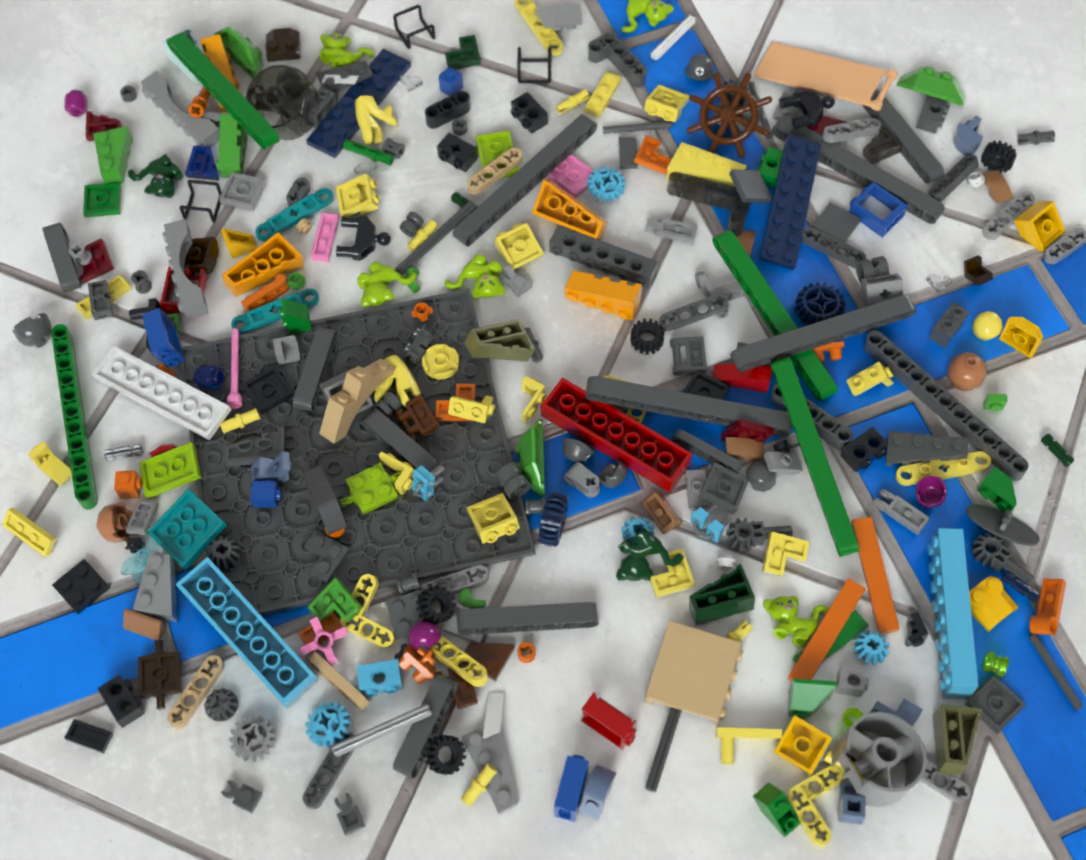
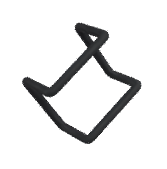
M415 5L393 15L395 30L407 49H411L410 37L425 30L428 31L432 39L436 38L434 25H427L422 17L421 5ZM418 8L419 19L424 27L407 34L405 39L398 28L397 16Z
M518 47L517 77L519 83H551V47H548V59H522L521 47ZM521 62H548V80H521Z
M189 179L187 183L191 194L187 206L181 205L179 207L183 219H187L189 210L207 211L211 221L215 222L220 208L219 198L222 194L219 184L217 182ZM191 183L216 186L219 198L214 215L209 208L191 206L194 197V189Z

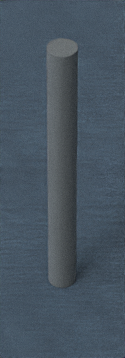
M748 83L750 93L755 97L756 101L759 100L760 97L755 83ZM763 106L759 107V118L762 127L770 131L766 138L771 139L773 134Z
M672 122L603 127V134L672 128Z
M1037 635L1030 636L1029 640L1076 711L1081 709L1083 705Z

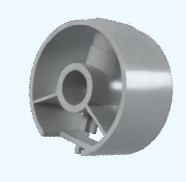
M873 712L857 719L837 740L832 751L831 763L832 766L837 762L840 763L845 772L842 778H849L856 790L853 795L864 796L865 805L884 807L898 801L921 780L926 769L927 759L921 738L906 721L889 713ZM860 732H871L882 737L872 741ZM846 753L850 754L851 756L857 759L854 765L858 770V773L864 779L868 780L865 784H863L854 767L850 763L849 759L846 756ZM904 761L906 768L905 785L903 788L893 789L891 788L890 770L896 764Z

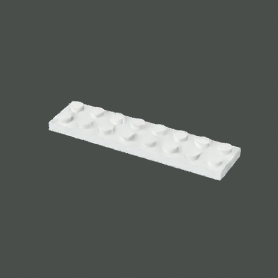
M116 346L112 347L92 374L94 379L208 440L212 438L220 427V423L225 420L232 410L230 406Z

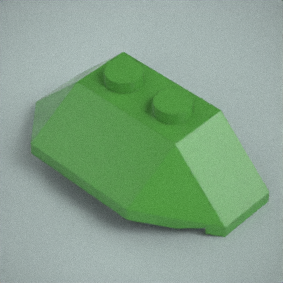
M229 26L214 33V35L220 34L224 50L229 52L230 58L258 83L263 65L261 50L257 46H253L248 37L245 38L240 32Z
M922 66L900 77L896 85L963 106L966 99L955 76L946 71H936L935 68L930 66Z
M538 419L520 436V444H516V456H520V462H517L522 470V475L531 484V489L540 497H545L543 419Z

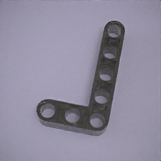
M680 172L669 174L667 192L670 195L730 210L727 230H731L735 236L742 234L752 202H743L735 186Z

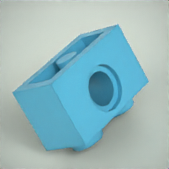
M398 659L358 665L357 674L360 693L365 697H375L378 693L386 692L387 694H393L403 689ZM384 676L385 680L383 682H375L377 677Z

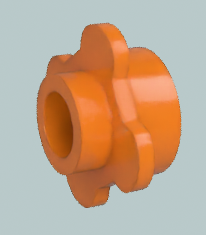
M420 302L415 305L411 316L419 318L421 322H426L429 314L433 313V309L428 307L426 303Z

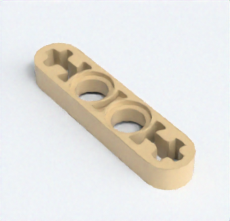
M511 148L467 180L468 192L473 195L481 193L521 164L523 160L522 151L519 148ZM505 164L506 167L503 169L497 168V165ZM490 173L493 177L487 179L484 175Z
M312 651L306 657L310 665L360 711H363L370 704L354 686L318 653Z
M211 655L205 659L170 710L167 720L173 728L181 729L188 724L223 672L224 663L219 656ZM217 662L218 667H213L211 670L210 664H215ZM206 678L208 680L207 685L203 688L197 687L198 680ZM188 696H195L196 701L193 705H185V699ZM182 706L188 712L182 711L180 707ZM181 715L183 719L175 722L174 717Z

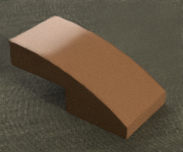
M999 170L982 173L985 177L984 183L989 188L988 195L996 203L1013 200L1010 187Z
M738 229L736 237L750 257L756 232Z
M726 437V454L734 458H745V461L765 460L763 442H756L754 439Z

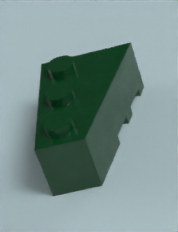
M741 564L737 565L736 569L730 573L720 576V579L716 582L709 583L689 596V610L695 625L754 610L755 596Z

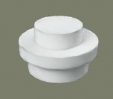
M979 171L972 172L967 179V184L971 187H979L985 182L984 175Z
M722 554L721 558L716 559V562H718L719 568L734 569V564L737 563V560L733 559L732 555Z

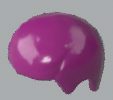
M933 475L926 476L917 483L916 497L922 506L928 508L939 507L945 501L947 490L941 478Z
M426 621L415 623L408 635L409 646L416 650L420 645H425L429 649L432 645L438 644L441 639L440 629L435 624Z

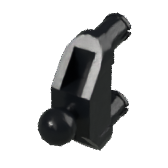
M808 90L795 91L791 96L779 98L781 109L796 105L804 114V116L792 118V125L795 130L808 125L811 127L819 125L823 117V107L830 109L835 104V99L831 95H826L821 100L817 93Z
M359 215L358 217L342 216L341 227L357 228L355 244L352 247L336 246V257H352L354 260L361 261L375 251L376 242L381 246H387L391 242V237L386 232H381L377 235L375 225L366 215Z

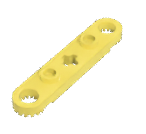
M515 0V8L545 50L548 52V47L558 46L554 50L552 48V56L560 55L563 52V42L558 38L553 28H545L534 12V9H538L532 0Z
M977 451L968 453L967 459L950 461L937 459L931 460L929 463L920 462L898 468L895 478L901 486H910L917 484L926 476L933 475L943 480L987 470L991 464V458L985 452ZM981 457V459L983 458V460H985L986 463L984 465H980L976 462L975 459ZM941 465L944 468H947L946 472H944L942 469L939 470ZM907 472L911 478L908 480L903 479L901 473Z

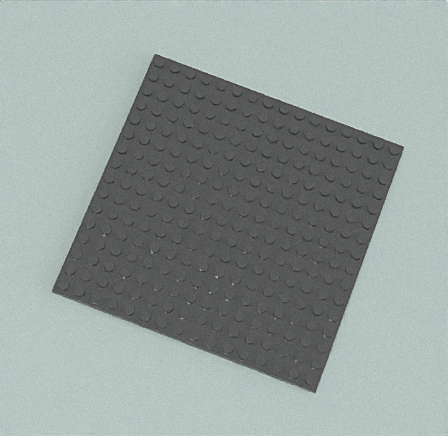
M469 288L312 320V331L290 335L288 328L283 326L239 335L238 393L242 397V407L232 409L224 421L235 417V414H243L256 408L243 389L242 384L273 366L277 368L295 395L317 327L337 331V341L324 382L357 366L364 368L379 359L384 360L389 356L397 355L410 370L434 416L436 400H450L452 396L456 397V384H475V401L481 403L487 395L493 397V404L495 405L493 416H489L485 423L477 421H438L440 427L425 437L421 432L417 433L419 439L417 443L445 469L438 475L443 478V482L434 488V495L427 501H424L420 496H414V490L411 487L409 491L406 490L404 495L397 493V499L362 515L359 507L354 502L343 507L340 499L350 495L345 479L381 463L379 458L380 452L394 455L361 424V421L375 409V391L370 395L374 406L356 414L346 437L336 443H332L319 434L328 404L322 390L313 412L293 408L294 397L263 415L258 411L260 420L253 421L242 429L239 427L224 434L220 426L210 440L189 430L190 440L195 444L201 478L196 480L198 496L227 524L214 540L218 541L219 536H222L223 539L230 536L232 540H237L238 546L242 550L239 553L241 560H235L236 566L230 564L228 570L223 566L220 571L261 616L310 605L328 586L327 583L312 576L310 573L320 558L305 550L304 547L314 531L349 548L350 552L330 582L334 578L339 579L351 594L360 577L364 574L377 577L379 582L377 590L397 586L396 578L403 579L411 576L414 572L417 575L418 581L455 573L476 565L487 566L536 555L522 496L514 500L509 499L504 487L499 484L495 477L496 472L501 467L513 461L487 358H473L464 343L470 330L479 328ZM417 303H426L428 307L433 309V313L429 314L426 322H421L419 318L411 316V312L414 311ZM424 323L426 324L424 329L431 330L433 338L426 348L420 345V347L425 349L423 354L433 345L446 344L448 347H453L459 355V368L453 376L447 379H434L425 373L422 366L423 354L416 363H412L407 356L404 360L402 359L405 355V352H403L408 342L412 343L414 340L411 337L417 327L421 328ZM295 335L301 360L279 365L275 355L273 339ZM231 337L182 347L185 359L184 362L180 363L182 382L227 405V396L231 393ZM394 378L393 384L386 394L391 392L397 397L396 378ZM411 392L406 393L410 401L414 399ZM403 405L399 408L402 409L404 413L408 411V409ZM393 410L389 419L405 432L403 426L399 425L397 421L398 417L395 414L397 410ZM413 418L409 420L411 426L416 424ZM284 426L286 430L285 452H289L292 466L289 471V480L277 484L278 488L282 490L281 501H278L277 508L253 507L250 500L252 488L251 465L226 467L225 447L246 439L253 440L259 438L261 434L266 432L268 434L276 432L278 428ZM382 464L385 472L390 476L397 473V471ZM321 465L347 525L344 533L338 538H332L326 534L324 523L302 472ZM503 493L517 517L520 529H517L513 535L505 534L498 537L493 543H482L466 507ZM371 578L370 580H365L364 582L367 585L366 589L368 586L372 587L373 583L370 582ZM360 589V591H359V593H366L365 591H363V590H361V589Z

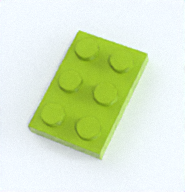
M510 130L475 136L482 169L513 148ZM505 164L497 165V168L503 169L506 167ZM518 166L502 178L512 177L518 171ZM487 173L484 175V177L489 179L492 178L493 175Z
M192 442L139 462L144 495L148 499L201 478L196 448Z

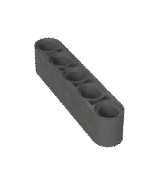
M317 327L293 398V408L314 411L321 391L319 384L324 382L337 341L336 330Z
M775 384L770 397L771 403L781 411L787 412L782 396L777 395L781 393L778 385ZM805 398L811 415L815 417L813 421L819 437L834 448L843 450V447L852 440V430Z
M375 408L361 421L363 427L402 462L411 464L414 469L422 465L429 472H432L440 465L433 456L378 409Z
M439 674L435 676L421 706L428 704L432 715L411 725L395 758L393 770L412 779L417 776L425 760L424 754L428 753L425 747H429L430 744L428 742L434 740L433 737L437 735L457 692L458 682Z

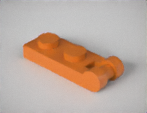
M277 275L275 281L267 286H263L259 291L241 301L244 312L246 313L266 305L285 294L289 290L285 275Z

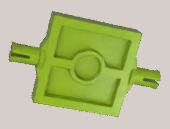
M379 463L345 479L350 495L340 499L342 506L345 507L354 502L359 507L362 515L397 499L398 494L394 489L393 483L396 482L401 471L390 476L385 472L382 464Z

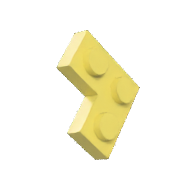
M773 531L770 532L762 571L783 576L787 558L801 562L806 561L810 542Z
M683 548L668 552L671 559L675 558L677 554H682L684 559L680 564L674 567L666 565L668 572L650 577L656 598L695 587Z

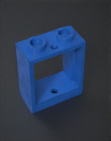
M873 182L869 187L866 186L858 197H854L851 200L849 212L861 218L862 224L883 238L905 216L908 205ZM870 196L892 210L884 220H881L861 206Z
M160 308L143 314V322L151 353L168 368L175 367L179 363L184 362L185 359L176 324Z
M567 755L554 804V817L573 822L576 821L588 775L589 761L585 760L583 756Z

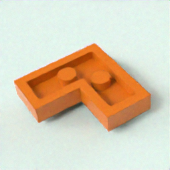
M645 135L634 163L666 175L672 158L657 153L662 141Z
M456 384V397L475 401V384ZM436 400L435 418L437 421H473L449 415L450 400Z

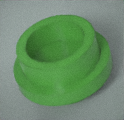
M293 272L289 275L287 283L291 289L298 290L304 287L306 280L301 273Z

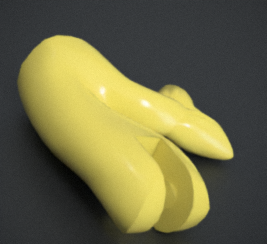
M360 96L355 100L356 118L365 144H371L372 139L374 144L382 143L383 140L382 130L372 116L397 127V121L392 115L391 104H388L381 110L372 96Z
M392 355L384 360L395 368V372L374 390V399L376 403L381 400L392 386L394 378H396V394L401 404L405 406L410 401L406 393L411 392L415 398L421 392L405 363L397 355Z

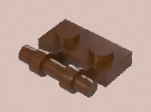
M421 394L405 404L408 411L404 413L402 409H399L395 412L399 425L403 426L405 433L416 443L419 441L417 437L418 432H421L425 437L440 427ZM411 418H413L414 422L416 423L413 426H411L409 423V420Z
M467 663L458 665L459 668H466L468 666ZM447 668L449 676L446 678L458 682V689L452 703L456 702L458 709L478 704L474 686L453 670ZM441 671L434 673L435 676L438 674L442 676ZM451 706L449 707L447 713H450L452 711Z

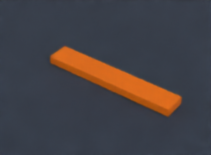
M872 517L852 519L851 524L860 551L858 553L877 631H879V634L897 632L900 628Z
M849 578L846 580L787 679L792 682L793 679L812 680L865 592V587Z

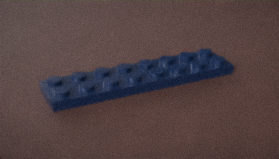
M382 49L369 64L373 76L352 85L307 138V145L336 158L343 150L345 140H351L360 129L356 118L355 100L360 96H372L379 106L409 70L411 61Z
M791 134L786 136L759 260L794 270L796 267L821 149L820 143Z

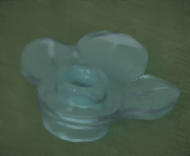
M146 548L138 550L134 557L127 558L121 568V574L132 575L134 583L138 587L140 586L147 561L143 562L141 557L145 556L148 558L151 551Z

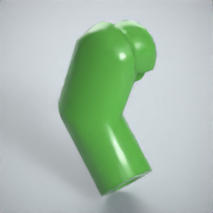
M408 268L405 278H408L412 272H415L418 277V268ZM416 281L407 285L413 293H417L420 290V286Z
M464 588L459 593V599L465 607L470 609L486 608V600H475L470 589Z

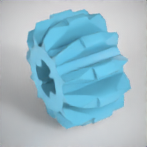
M641 515L638 519L632 516L631 521L626 520L624 522L625 526L621 528L623 533L622 540L629 539L634 543L636 541L634 538L635 532L637 533L643 528L655 536L653 531L654 525L649 524V518L643 521Z
M870 629L867 630L866 634L861 632L858 636L859 638L854 641L856 645L854 652L859 653L857 656L858 660L865 659V665L869 661H871L873 666L877 664V661L883 663L884 657L889 655L887 649L890 644L884 642L886 635L878 636L879 631H876L874 634H872Z

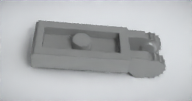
M885 489L880 491V496L887 502H890V505L879 498H875L872 501L879 510L885 511L884 513L916 535H919L930 520L927 515Z

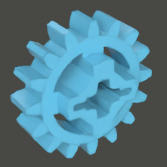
M600 166L598 171L594 169L593 173L589 174L587 180L588 192H592L591 197L597 196V201L604 199V203L607 202V199L614 202V197L620 199V194L623 195L626 182H624L625 177L620 176L621 171L615 172L614 167L609 170L608 166L605 169H602Z
M330 701L327 702L326 706L320 703V709L318 710L313 708L314 714L307 716L310 722L305 723V726L308 728L305 731L306 734L319 747L324 745L326 748H329L330 743L337 744L338 739L343 741V734H349L346 728L352 726V723L349 721L351 716L347 709L338 702H335L333 705Z

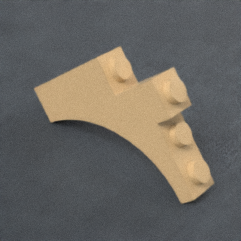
M379 359L364 368L357 366L348 371L342 391L329 397L319 434L332 443H336L346 437L349 427L361 406L381 383L394 374L395 368L387 361Z

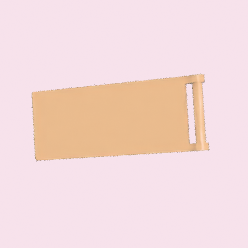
M772 42L757 67L754 76L823 95H831L832 97L866 105L873 110L879 111L883 106L882 102L893 80L898 76V72L893 69L883 70ZM885 76L887 79L876 100H871L882 77Z

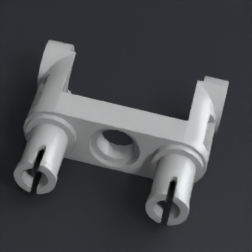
M703 271L695 273L696 284L699 289L702 288L706 298L719 293L725 294L729 301L747 296L738 281L713 288L707 274ZM718 300L720 306L723 305L722 300ZM726 310L717 314V317L719 319H722V316L725 318L729 312Z

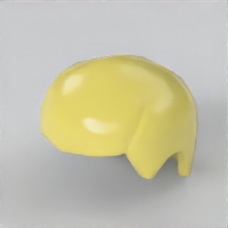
M990 311L980 313L972 323L973 334L978 339L984 341L997 337L1003 328L1002 319L999 315Z

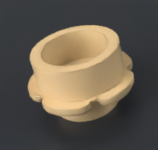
M303 218L297 224L296 229L300 234H307L312 229V221Z

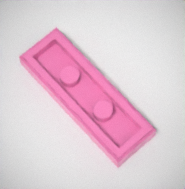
M321 213L310 256L311 260L329 262L340 219L339 214Z

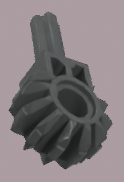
M737 518L735 523L731 522L729 524L730 529L726 531L727 536H729L727 538L728 543H733V549L738 546L740 552L743 551L744 547L749 552L752 548L751 546L763 545L765 539L769 538V533L772 531L793 536L791 526L764 527L763 521H751L749 523L747 518H744L743 522ZM739 533H746L747 537H742Z
M985 533L984 536L979 535L976 541L972 543L973 549L971 554L976 555L975 561H982V566H985L987 563L990 568L997 572L1004 568L1026 584L1033 580L1034 576L1010 559L1013 552L1007 546L1002 545L1003 539L998 540L996 535L991 537L989 533ZM986 548L991 549L993 553L988 552Z

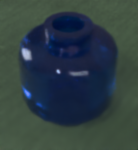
M202 364L194 372V380L201 389H217L224 379V374L217 365Z

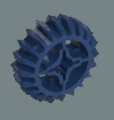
M817 282L815 286L810 283L808 287L804 286L795 300L797 317H801V322L807 321L808 326L842 315L845 312L846 304L845 300H843V294H839V289L833 290V285L828 287L826 282L823 285Z
M550 493L544 505L538 537L539 542L545 546L556 547L560 543L568 510V498L561 493Z

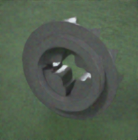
M224 688L213 690L207 696L204 703L205 712L214 721H226L236 713L238 699L231 690ZM218 698L223 702L226 701L224 703L225 711H223L220 707L215 708V706L218 705Z

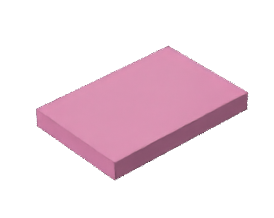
M571 154L550 172L547 178L576 198L588 188L587 180L589 174L593 173V170Z

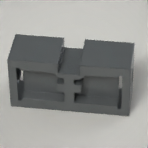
M107 280L88 283L91 314L94 320L113 317L112 304L109 300L111 299L110 287Z

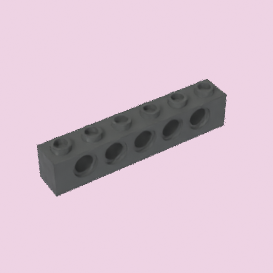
M559 225L549 241V252L556 256L568 258L572 262H579L589 268L598 269L605 274L617 276L622 280L642 284V287L649 288L657 273L658 261Z

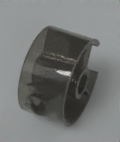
M273 65L265 68L253 78L245 98L263 117L264 111L279 114L283 123L272 127L276 130L281 140H293L303 136L314 126V123L309 120L311 108H315L312 101L314 95L316 97L320 96L314 85L295 69L286 65ZM306 91L303 111L301 114L303 99L300 98Z

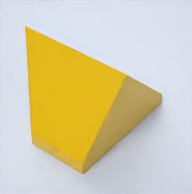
M228 229L221 230L222 237L232 259L258 248L252 234Z

